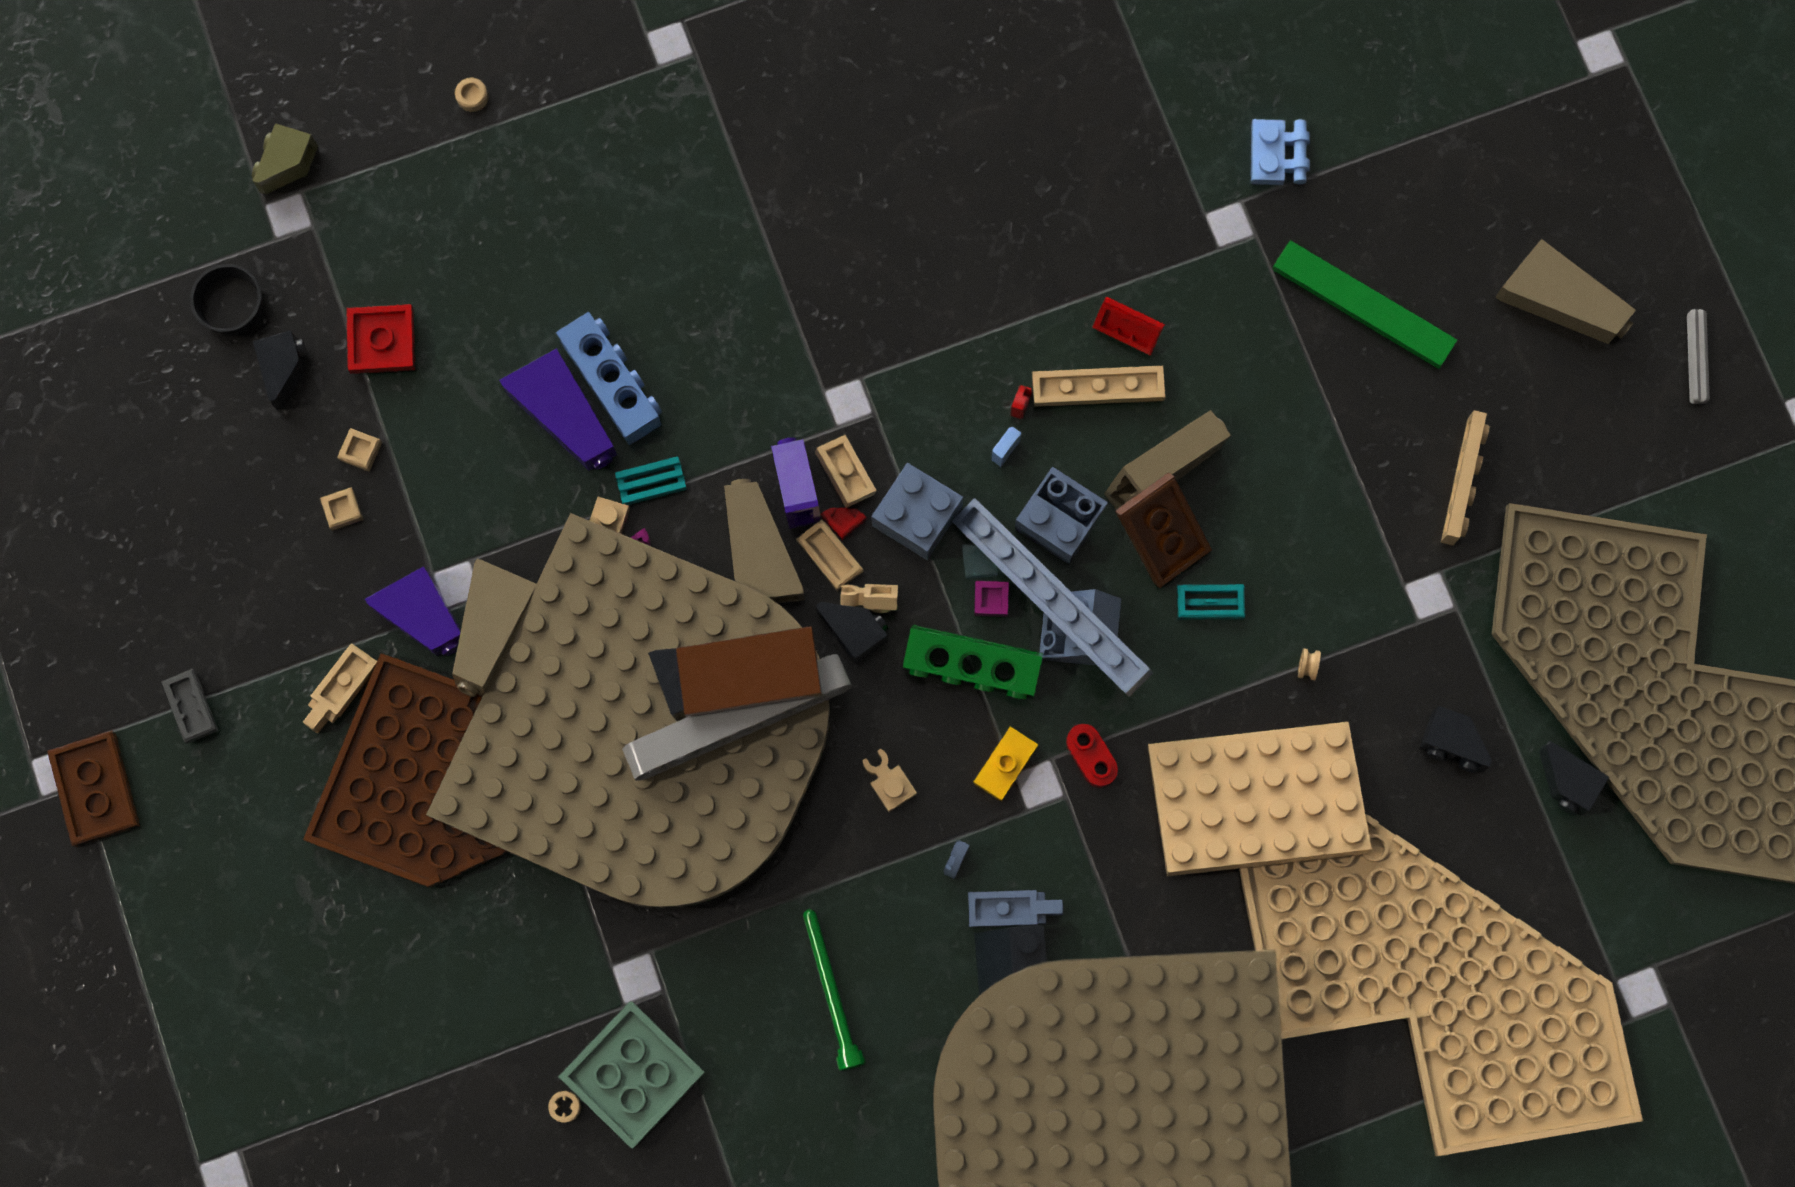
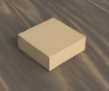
M350 428L337 458L342 462L370 472L382 441Z
M352 487L320 498L332 531L363 520Z

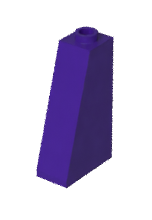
M557 348L499 380L507 395L588 471L593 468L596 470L604 468L613 461L612 458L617 455L614 446Z

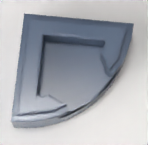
M960 840L956 841L951 856L943 870L944 875L955 879L970 845Z

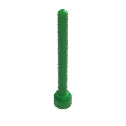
M807 909L803 913V918L840 1047L837 1050V1065L839 1071L853 1069L866 1064L863 1052L858 1050L857 1044L853 1045L816 912L813 909Z

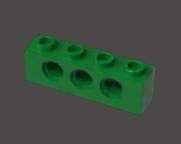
M913 625L910 630L903 667L910 669L909 674L929 678V673L942 676V681L946 683L961 685L963 680L975 683L974 688L978 690L994 692V688L1008 690L1007 695L1010 697L1027 699V695L1034 696L1043 653ZM935 648L945 649L949 654V661L943 665L936 664L931 658V651ZM968 655H975L980 658L982 667L976 672L968 671L964 667L963 659ZM1002 662L1010 663L1014 667L1015 674L1009 679L999 677L996 673V666Z

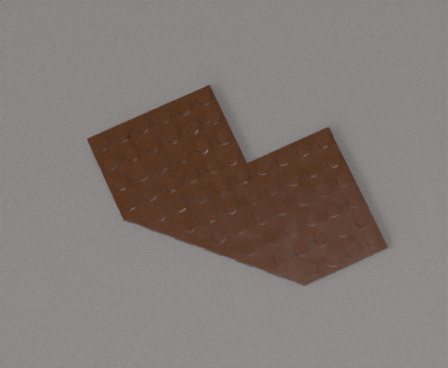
M381 653L303 840L429 888L508 853L501 848L426 815L482 696L478 694L475 697L468 696L457 689L455 681L451 678Z

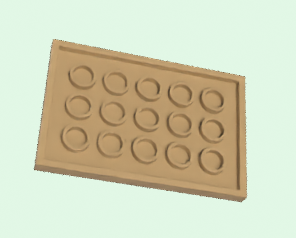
M1349 722L1148 744L1167 876L1371 853L1372 847Z

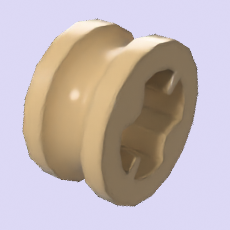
M1303 648L1299 662L1298 678H1303V676L1307 675L1310 677V680H1316L1320 664V651L1316 650L1315 653H1310L1307 648Z
M557 1092L549 1101V1113L556 1121L563 1123L572 1122L580 1114L581 1101L572 1092ZM562 1097L564 1101H567L568 1097L573 1101L570 1105L573 1112L569 1116L566 1113H563L562 1116L557 1113L560 1108L557 1102Z

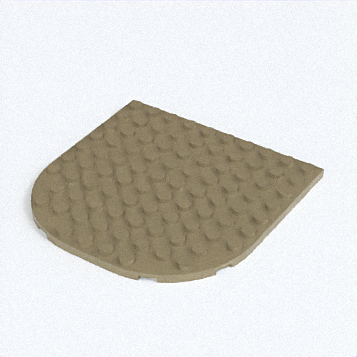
M570 513L535 586L534 592L426 815L609 897L629 904L643 907H684L715 899L747 881L749 876L772 857L782 843L825 748L829 731V699L653 777L635 781L622 748L634 740L678 722L670 713L648 653L654 650L680 648L802 627L778 603L750 587ZM816 651L817 660H819L820 658H819L818 653H817V651Z
M1254 950L1059 960L1026 967L997 981L979 995L965 1010L949 1034L940 1055L934 1084V1122L939 1187H1291L1276 951Z

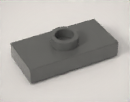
M194 669L161 681L185 743H191L218 731L198 675Z

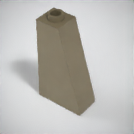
M1542 239L1502 286L1496 296L1497 299L1607 344L1616 335L1622 339L1634 324L1629 320L1636 311L1632 306Z
M1211 410L1125 465L1104 495L1117 510L1168 472L1175 477L1176 481L1222 448L1231 436L1227 431L1225 423L1217 418Z
M737 479L732 481L731 485L724 486L735 582L766 595L776 603L805 600L803 586L758 483L751 482L750 479Z
M478 558L473 567L452 673L457 689L471 697H475L476 694L483 697L536 586L534 582Z

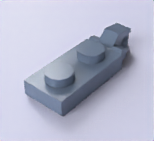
M1036 890L968 892L970 928L1036 926L1038 924H1046V916L1063 915V900H1045V892H1036Z

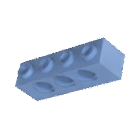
M587 312L556 332L560 343L628 445H631L662 425L658 416L662 413L661 408L653 396L646 398L641 390L645 386L635 370L628 371L624 365V362L627 361L625 354L618 344L614 346L610 344L606 338L610 335V332L601 318L594 320L590 312ZM592 346L602 347L601 353L597 356H588L586 354ZM615 371L620 374L619 378L614 382L604 381L605 375L609 372ZM629 397L637 399L634 407L630 409L621 407L624 399Z

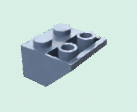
M1052 466L1017 517L1015 530L1070 565L1089 537L1108 502Z
M1096 589L1072 591L1118 637L1121 598ZM1045 613L1043 614L1040 652L1043 653L1042 660L1096 665Z

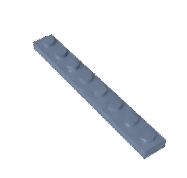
M975 498L952 520L1129 697L1153 674V671Z

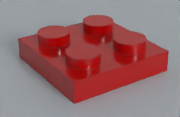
M412 304L347 308V356L350 374L415 370L414 308Z

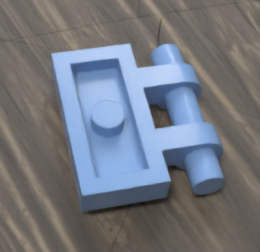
M1253 119L1251 124V184L1283 185L1285 173H1294L1295 184H1305L1307 182V172L1310 171V160L1307 158V145L1310 144V133L1307 131L1306 120H1295L1294 132H1285V120ZM1285 146H1294V159H1285Z

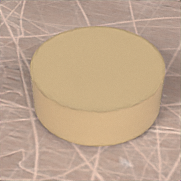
M466 78L457 85L455 97L462 109L475 112L481 110L487 104L488 92L484 83L479 79Z

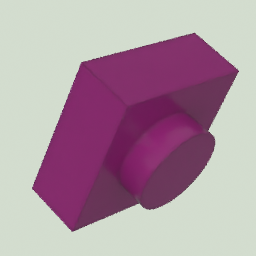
M975 581L974 616L1008 617L1009 582Z

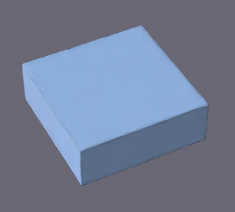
M1014 427L1008 428L992 450L993 462L1002 467L1020 443L1021 432Z

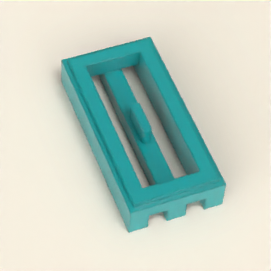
M678 456L615 472L622 504L625 505L687 490ZM675 467V470L642 478L627 483L624 482V480ZM675 478L678 479V482L631 495L627 494L628 490Z
M1244 584L1177 586L1178 620L1245 618ZM1237 593V598L1185 599V594ZM1238 606V610H1185V607Z

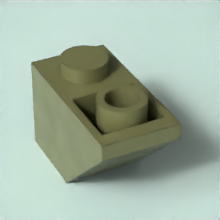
M275 123L272 133H268L265 137L262 158L260 162L255 163L252 171L253 183L260 193L268 194L308 174L318 148L312 135Z

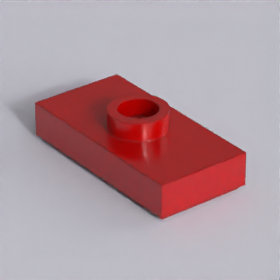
M1106 297L1092 328L1151 355L1165 324Z

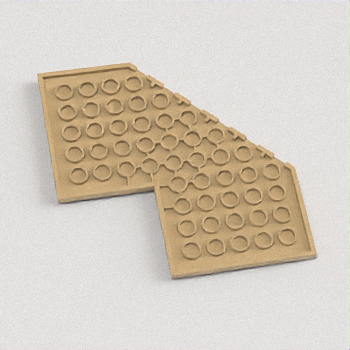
M1368 814L1366 815L1372 847L1370 854L1239 868L1254 949L1276 951L1281 1039L1407 1018L1435 1156L1643 1121L1612 982L1582 964L1583 962L1560 946L1557 947L1541 936V933L1519 918L1516 919L1503 910L1499 904L1480 891L1471 888L1454 873L1438 862L1435 863L1419 852V849L1397 834L1395 835L1384 828Z

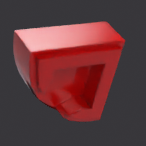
M1020 385L1011 406L1010 416L1019 419L1024 417L1033 392L1032 388Z
M834 507L820 514V517L841 540H844L867 520V517L862 512L853 508Z

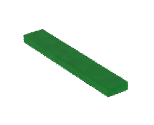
M1291 240L1272 268L1275 272L1437 369H1440L1457 342L1456 338Z

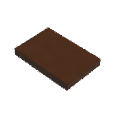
M1169 472L1115 511L1151 579L1159 588L1212 551L1175 477Z
M110 730L47 751L72 846L78 847L140 827L114 731Z

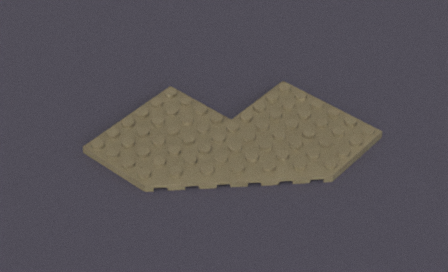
M1509 503L1506 506L1492 636L1594 767L1609 776L1607 780L1608 785L1670 864L1795 884V680L1694 664L1707 535Z

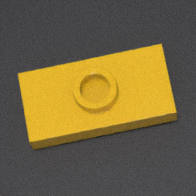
M1010 726L973 783L1002 802L1038 747V744Z

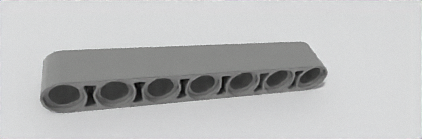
M833 654L817 660L822 695L690 716L628 743L622 750L635 781L653 777L846 692L852 687V684L839 655Z

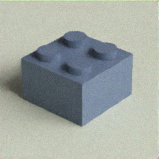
M907 462L871 516L872 526L928 560L952 524V520L962 509L963 496Z

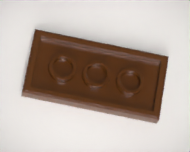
M812 626L676 648L686 717L822 695Z

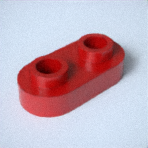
M1088 724L1074 726L1069 731L1066 739L1069 753L1090 785L1098 788L1109 786L1115 780L1118 772L1115 759L1094 727ZM1080 735H1086L1090 739V743L1087 746H1081L1078 743L1077 738ZM1097 764H1104L1107 767V773L1104 775L1097 774L1095 771Z

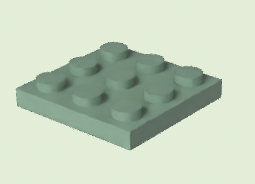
M630 1001L558 1077L631 1149H634L706 1072L638 1006Z

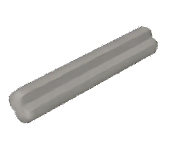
M1694 309L1690 310L1687 314L1690 402L1692 404H1706L1710 399L1707 313L1705 310Z

